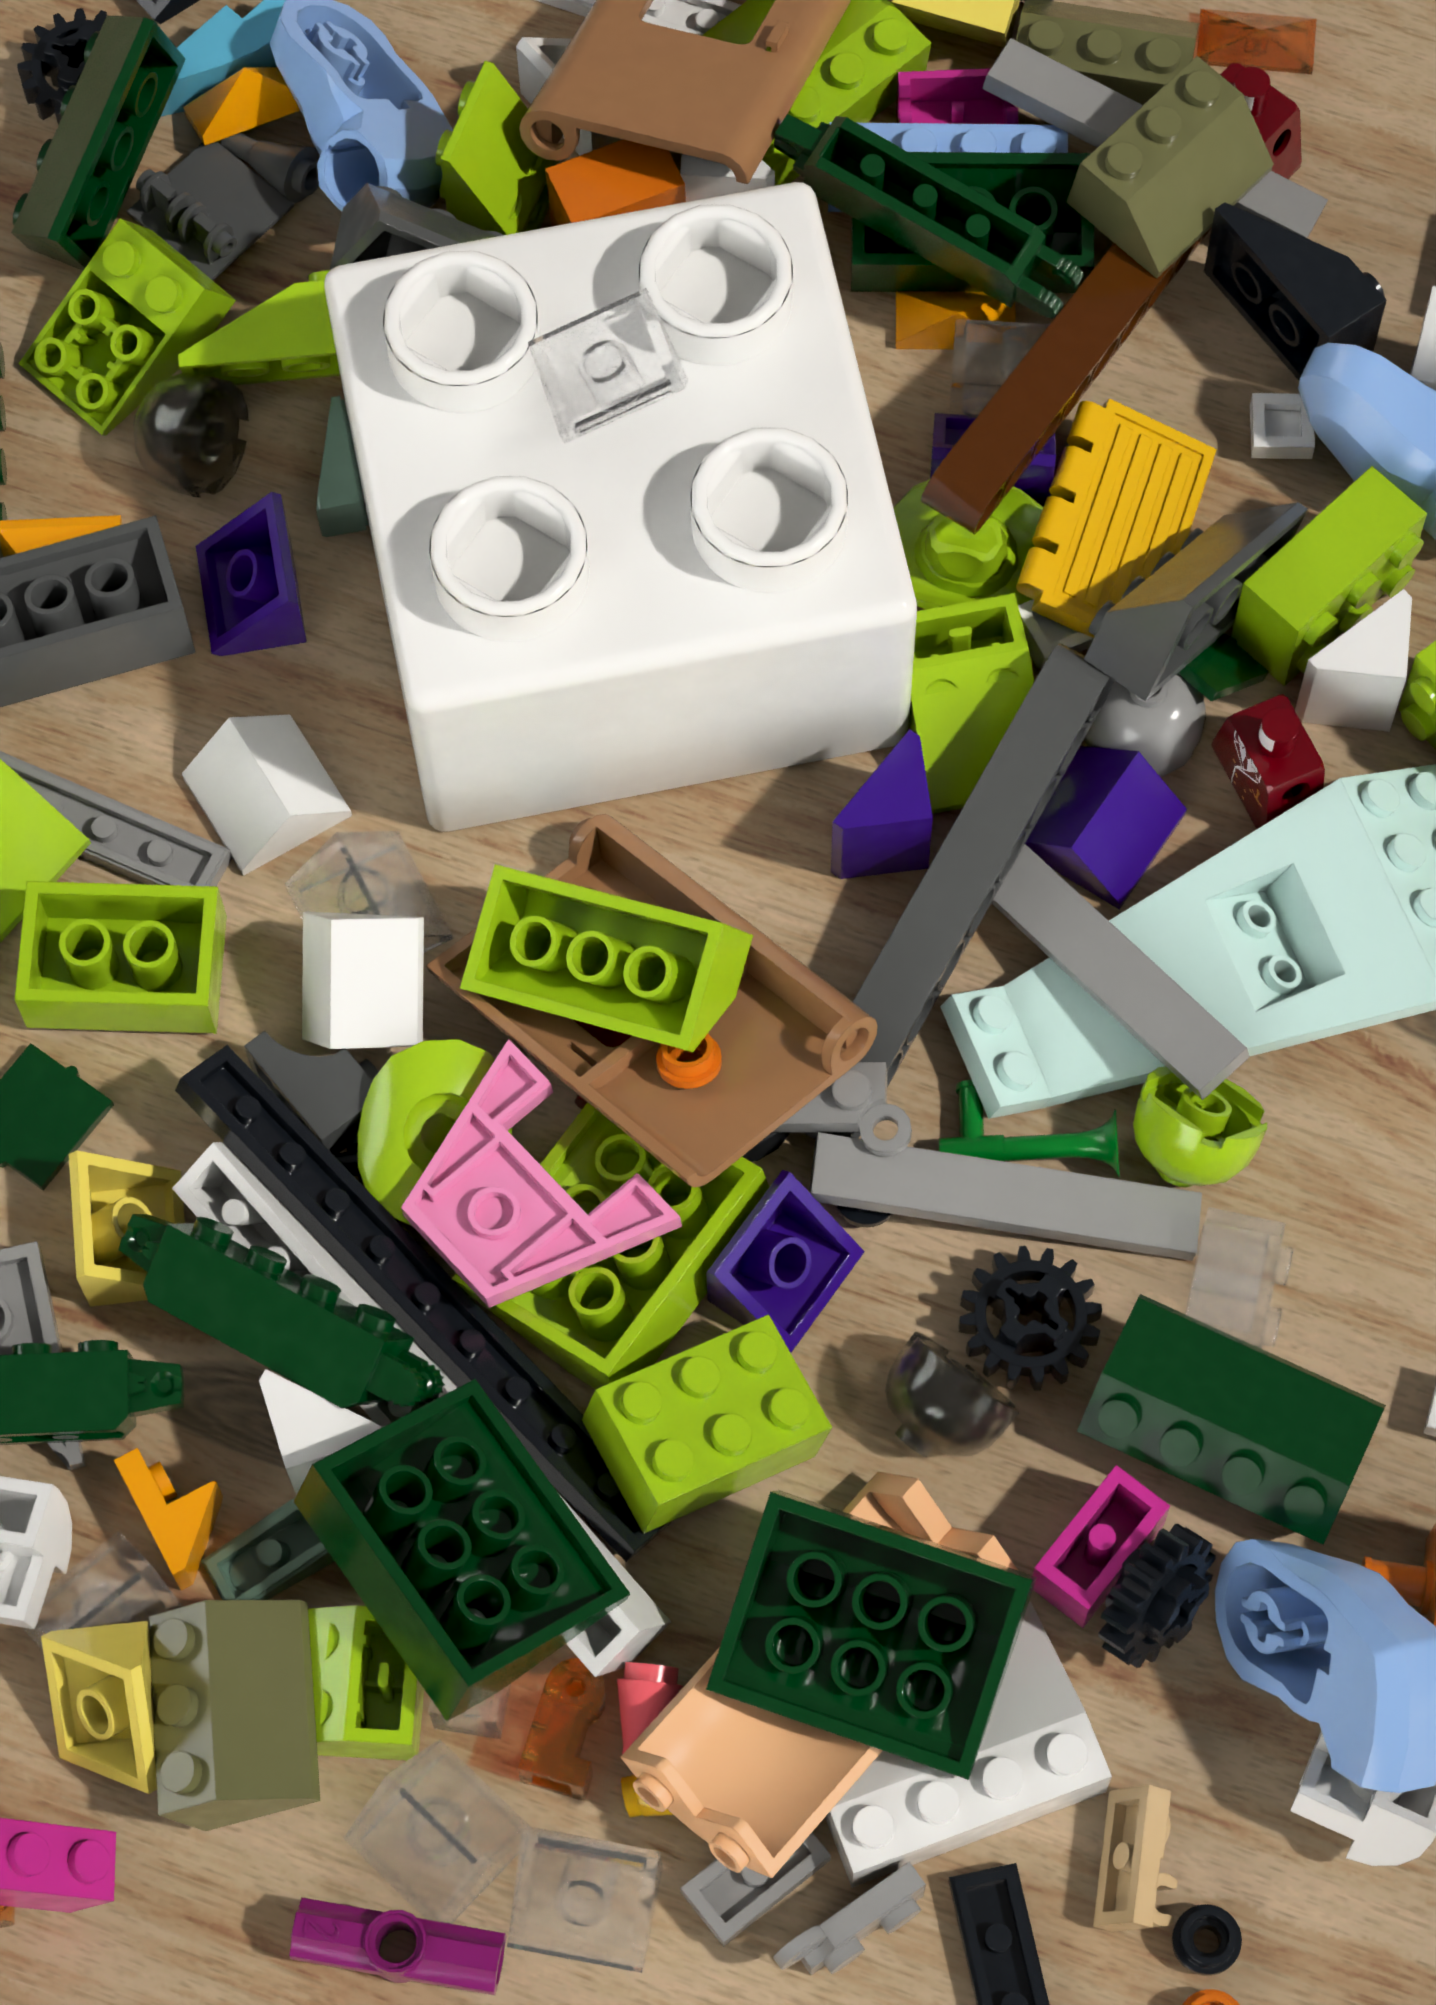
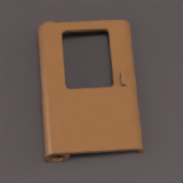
M596 0L521 119L519 130L521 139L527 148L537 156L547 160L559 161L568 158L579 143L580 129L724 164L733 171L736 182L749 184L772 143L776 130L790 111L851 0H775L752 41L747 44H735L642 21L654 0ZM564 135V142L559 143L560 139Z
M607 814L596 815L593 818L581 821L574 828L569 839L568 859L544 877L721 922L753 935L736 998L708 1032L718 1043L722 1055L720 1072L711 1082L692 1089L674 1087L665 1082L659 1075L656 1064V1054L661 1045L660 1043L631 1036L619 1046L607 1047L572 1019L460 989L477 927L428 963L426 967L433 976L685 1183L695 1188L704 1186L854 1067L871 1048L877 1035L878 1025L871 1015L612 816ZM686 1060L684 1062H692L695 1060Z

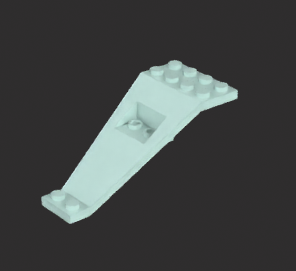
M1436 764L1339 778L1112 918L1109 922L1246 1046L1249 1056L1436 1010ZM1047 958L1004 986L952 994L940 1006L988 1119L1043 1109L1142 1084L1149 1073L1158 1067L1165 1066L1051 958Z

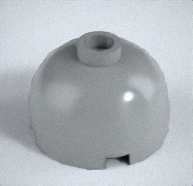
M1176 674L1146 701L1114 681L1111 691L1084 741L1089 747L1139 751L1160 777L1165 776L1184 766L1200 743L1206 720L1203 694L1179 674Z

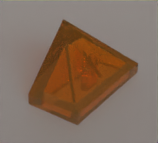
M1201 9L1196 56L1200 57L1209 66L1228 67L1231 63L1236 62L1245 67H1258L1266 71L1312 75L1317 19Z

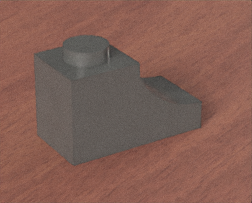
M263 1031L244 1045L251 1069L333 1155L347 1148L346 1136L359 1129L363 1103L373 1079L379 1072L368 1059H364L358 1064L347 1049H341L336 1054L329 1056L300 1054L277 1043L266 1031Z

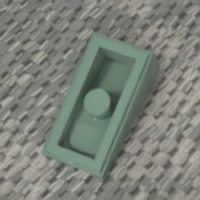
M341 396L331 397L317 494L316 513L323 537L367 530L366 526L369 525L345 401L344 399L341 400Z
M295 1497L201 1560L222 1600H268L335 1562L294 1504Z

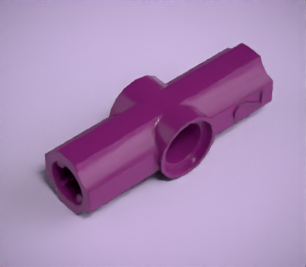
M301 1897L300 1905L295 1914L289 1957L291 1960L380 1975L394 1983L414 1981L495 1996L501 1977L507 1936L506 1933L416 1918L413 1914L404 1910L382 1912ZM399 1930L412 1933L417 1938V1946L414 1953L407 1960L401 1963H391L380 1956L381 1944L388 1934Z

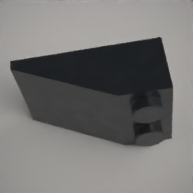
M1226 202L1215 208L1204 273L1299 381L1314 349L1323 344H1352L1372 352L1374 351L1387 300L1381 285L1373 275L1368 272L1362 273L1346 255Z

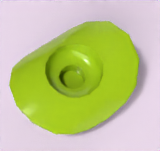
M929 480L914 485L893 507L917 607L931 609L1015 593L1018 605L1033 600L1019 593L1016 585L1028 550L1035 547L1032 539L1043 507L1023 490L1013 486L975 535L921 502L922 494Z
M460 1039L422 1041L392 1055L373 1079L363 1103L358 1129V1169L365 1188L394 1219L411 1225L404 1217L401 1207L495 1061L489 1052ZM513 1127L508 1130L511 1135Z

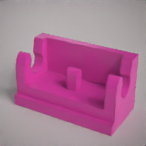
M991 68L898 72L897 123L1018 124V107L982 89Z

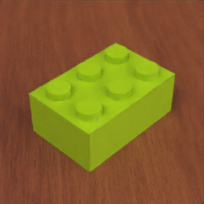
M1371 466L1243 583L1231 637L1235 638L1237 645L1265 667L1283 686L1289 683L1300 671L1305 674L1308 659L1333 642L1343 632L1345 633L1373 612L1371 606L1384 594L1392 598L1409 583L1415 573V569L1411 567L1413 559L1424 544L1420 536L1427 513Z
M27 881L15 990V1003L26 1027L217 1034L227 920L218 887Z
M769 1314L595 1389L582 1418L587 1431L643 1534L814 1458L832 1429L829 1420Z

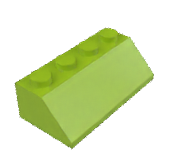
M495 864L460 989L694 1052L736 998L753 935L721 922Z

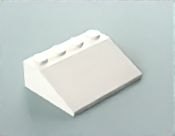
M1031 1602L1028 1603L1018 1638L969 1780L882 1751L826 1815L827 1824L852 1888L893 1873L909 1861L912 1865L1107 1791L1112 1775L1086 1711Z

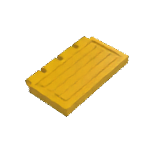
M1110 398L1103 406L1091 401L1079 403L1067 437V443L1070 446H1066L1063 449L1049 489L1053 496L1046 498L1032 539L1035 547L1028 550L1016 585L1019 593L1034 600L1031 611L1093 638L1095 636L1089 632L1090 624L1107 601L1111 600L1117 604L1135 578L1142 576L1147 579L1159 560L1167 552L1170 551L1175 555L1179 553L1189 536L1217 450Z

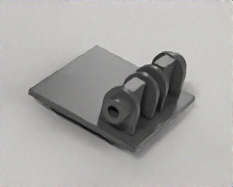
M202 142L168 174L163 171L155 173L151 169L144 171L136 182V188L141 191L140 199L127 210V214L141 226L153 230L214 281L294 207V203L288 201L273 186L220 143L214 142L205 146Z

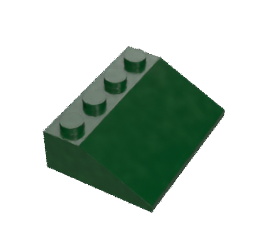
M476 1379L312 1464L293 1501L447 1722L503 1690L622 1604L630 1596L628 1589Z
M780 1490L772 1491L765 1506L706 1690L969 1780L1037 1577Z

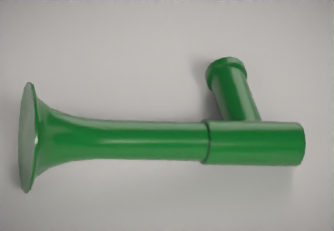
M964 1080L956 1084L959 1102L960 1137L939 1138L940 1152L1004 1162L1088 1158L1106 1163L1115 1169L1117 1176L1120 1177L1116 1109H1114L1112 1118L1105 1124L1089 1131L1004 1137V1135L984 1136L983 1105L972 1080Z

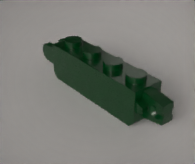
M787 114L774 134V148L795 161L793 170L804 178L805 184L811 186L816 197L1010 308L1017 301L1034 312L1036 311L1046 318L1053 319L1064 307L1063 302L1056 294L1030 279L1034 271L1036 270L1053 281L1071 289L1072 287L1076 288L1084 276L1082 274L1083 271L1080 270V267L1076 266V263L1071 262L1070 259L1064 258L1063 255L1045 246L1046 235L1037 225L847 117L836 116L831 125L821 122L815 128Z
M133 1214L127 1224V1231L121 1239L118 1250L147 1272L143 1287L149 1303L340 1408L365 1404L372 1405L383 1400L387 1402L393 1401V1405H400V1407L415 1405V1402L426 1404L439 1398V1394L443 1393L442 1387L445 1384L442 1382L444 1376L440 1375L441 1370H436L435 1365L429 1366L428 1361L409 1352L414 1337L393 1327L396 1321L395 1317L377 1307L367 1304H359L356 1307L339 1298L341 1289L326 1279L308 1274L302 1278L285 1268L287 1260L272 1250L260 1246H250L248 1249L231 1239L234 1232L228 1226L205 1217H197L195 1223L174 1224L148 1214Z
M111 1340L83 1341L78 1343V1352L52 1353V1345L45 1343L13 1345L11 1347V1355H0V1445L124 1440L136 1427L137 1416L184 1407L183 1368L180 1364L136 1360L128 1350H118V1342Z

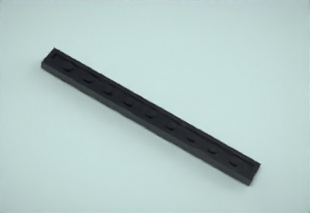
M228 1045L180 1078L175 1091L380 1306L395 1317L396 1322L408 1335L414 1337V1341L458 1387L473 1379L477 1380L550 1483L625 1562L629 1561L670 1525L671 1522L643 1534L582 1421L584 1415Z

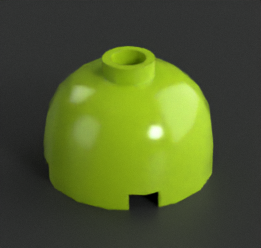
M1164 1066L1156 1068L1147 1075L1139 1094L1133 1128L1135 1141L1146 1160L1158 1171L1160 1177L1178 1187H1191L1192 1185L1206 1186L1227 1182L1247 1167L1260 1147L1268 1122L1264 1124L1260 1122L1264 1114L1261 1104L1245 1089L1228 1079H1225L1202 1100L1172 1071Z

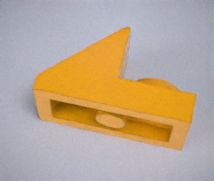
M136 1448L118 1457L114 1462L182 1591L193 1585L223 1501V1495L217 1482L211 1481L167 1504L166 1502L178 1495L161 1462L158 1461L147 1467L139 1449Z

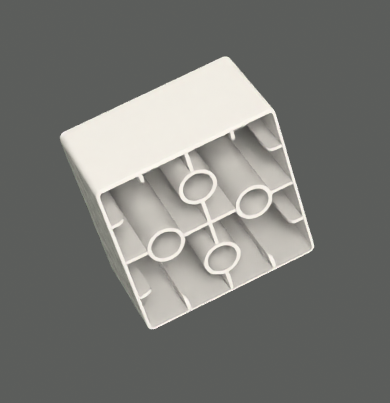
M792 182L349 263L331 268L324 280V290L348 420L426 815L429 824L434 829L441 832H449L893 747L908 732L917 601L817 197L811 186L804 182Z

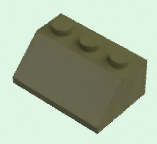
M1026 0L1020 15L1016 41L1144 105L1193 60L1199 23L1050 0Z
M1196 56L1080 163L1067 203L1157 279L1212 227L1216 207L1224 202L1234 206L1272 170L1274 163L1243 93L1200 57Z
M204 1600L149 1616L158 1816L203 1831H209L321 1801L308 1603L302 1600Z

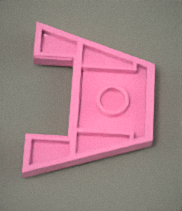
M509 1039L401 1207L403 1215L408 1222L489 1308L682 1227L681 1217L638 1173L587 1214L509 1133L508 1130L553 1093L549 1080Z

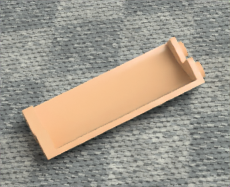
M877 1472L843 1510V1512L1018 1570L994 1535L952 1527L918 1478ZM718 1648L620 1758L637 1777L633 1783V1788L639 1797L659 1812H664L668 1809L689 1829L709 1843L710 1851L725 1867L736 1873H740L744 1867H747L759 1874L773 1878L883 1750L706 1690L719 1651Z

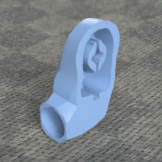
M334 0L284 1L270 41V47L276 65L304 116L311 140L320 155L317 163L319 187L341 212L343 207L366 183L392 188L399 192L403 198L431 208L440 198V185L442 181L441 166L436 165L435 162L438 143L445 130L453 131L433 94L396 54L387 37L372 20L349 5Z
M1326 343L1316 347L1300 377L1298 386L1309 422L1315 433L1340 462L1354 482L1373 466L1427 513L1423 528L1436 540V391L1424 385L1382 355L1360 346Z
M1260 1539L1235 1542L1220 1565L1215 1588L1216 1624L1226 1658L1240 1678L1279 1697L1293 1712L1303 1718L1319 1723L1331 1758V1768L1359 1787L1402 1793L1435 1786L1436 1626L1408 1605L1398 1591L1380 1573L1357 1563L1325 1555L1294 1544Z

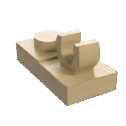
M1143 1785L1109 1791L1093 1927L1117 1932L1173 1925L1174 1916L1160 1913L1155 1908L1157 1890L1177 1889L1178 1883L1177 1879L1172 1875L1159 1873L1160 1860L1164 1859L1165 1844L1171 1828L1169 1818L1170 1790L1152 1785Z

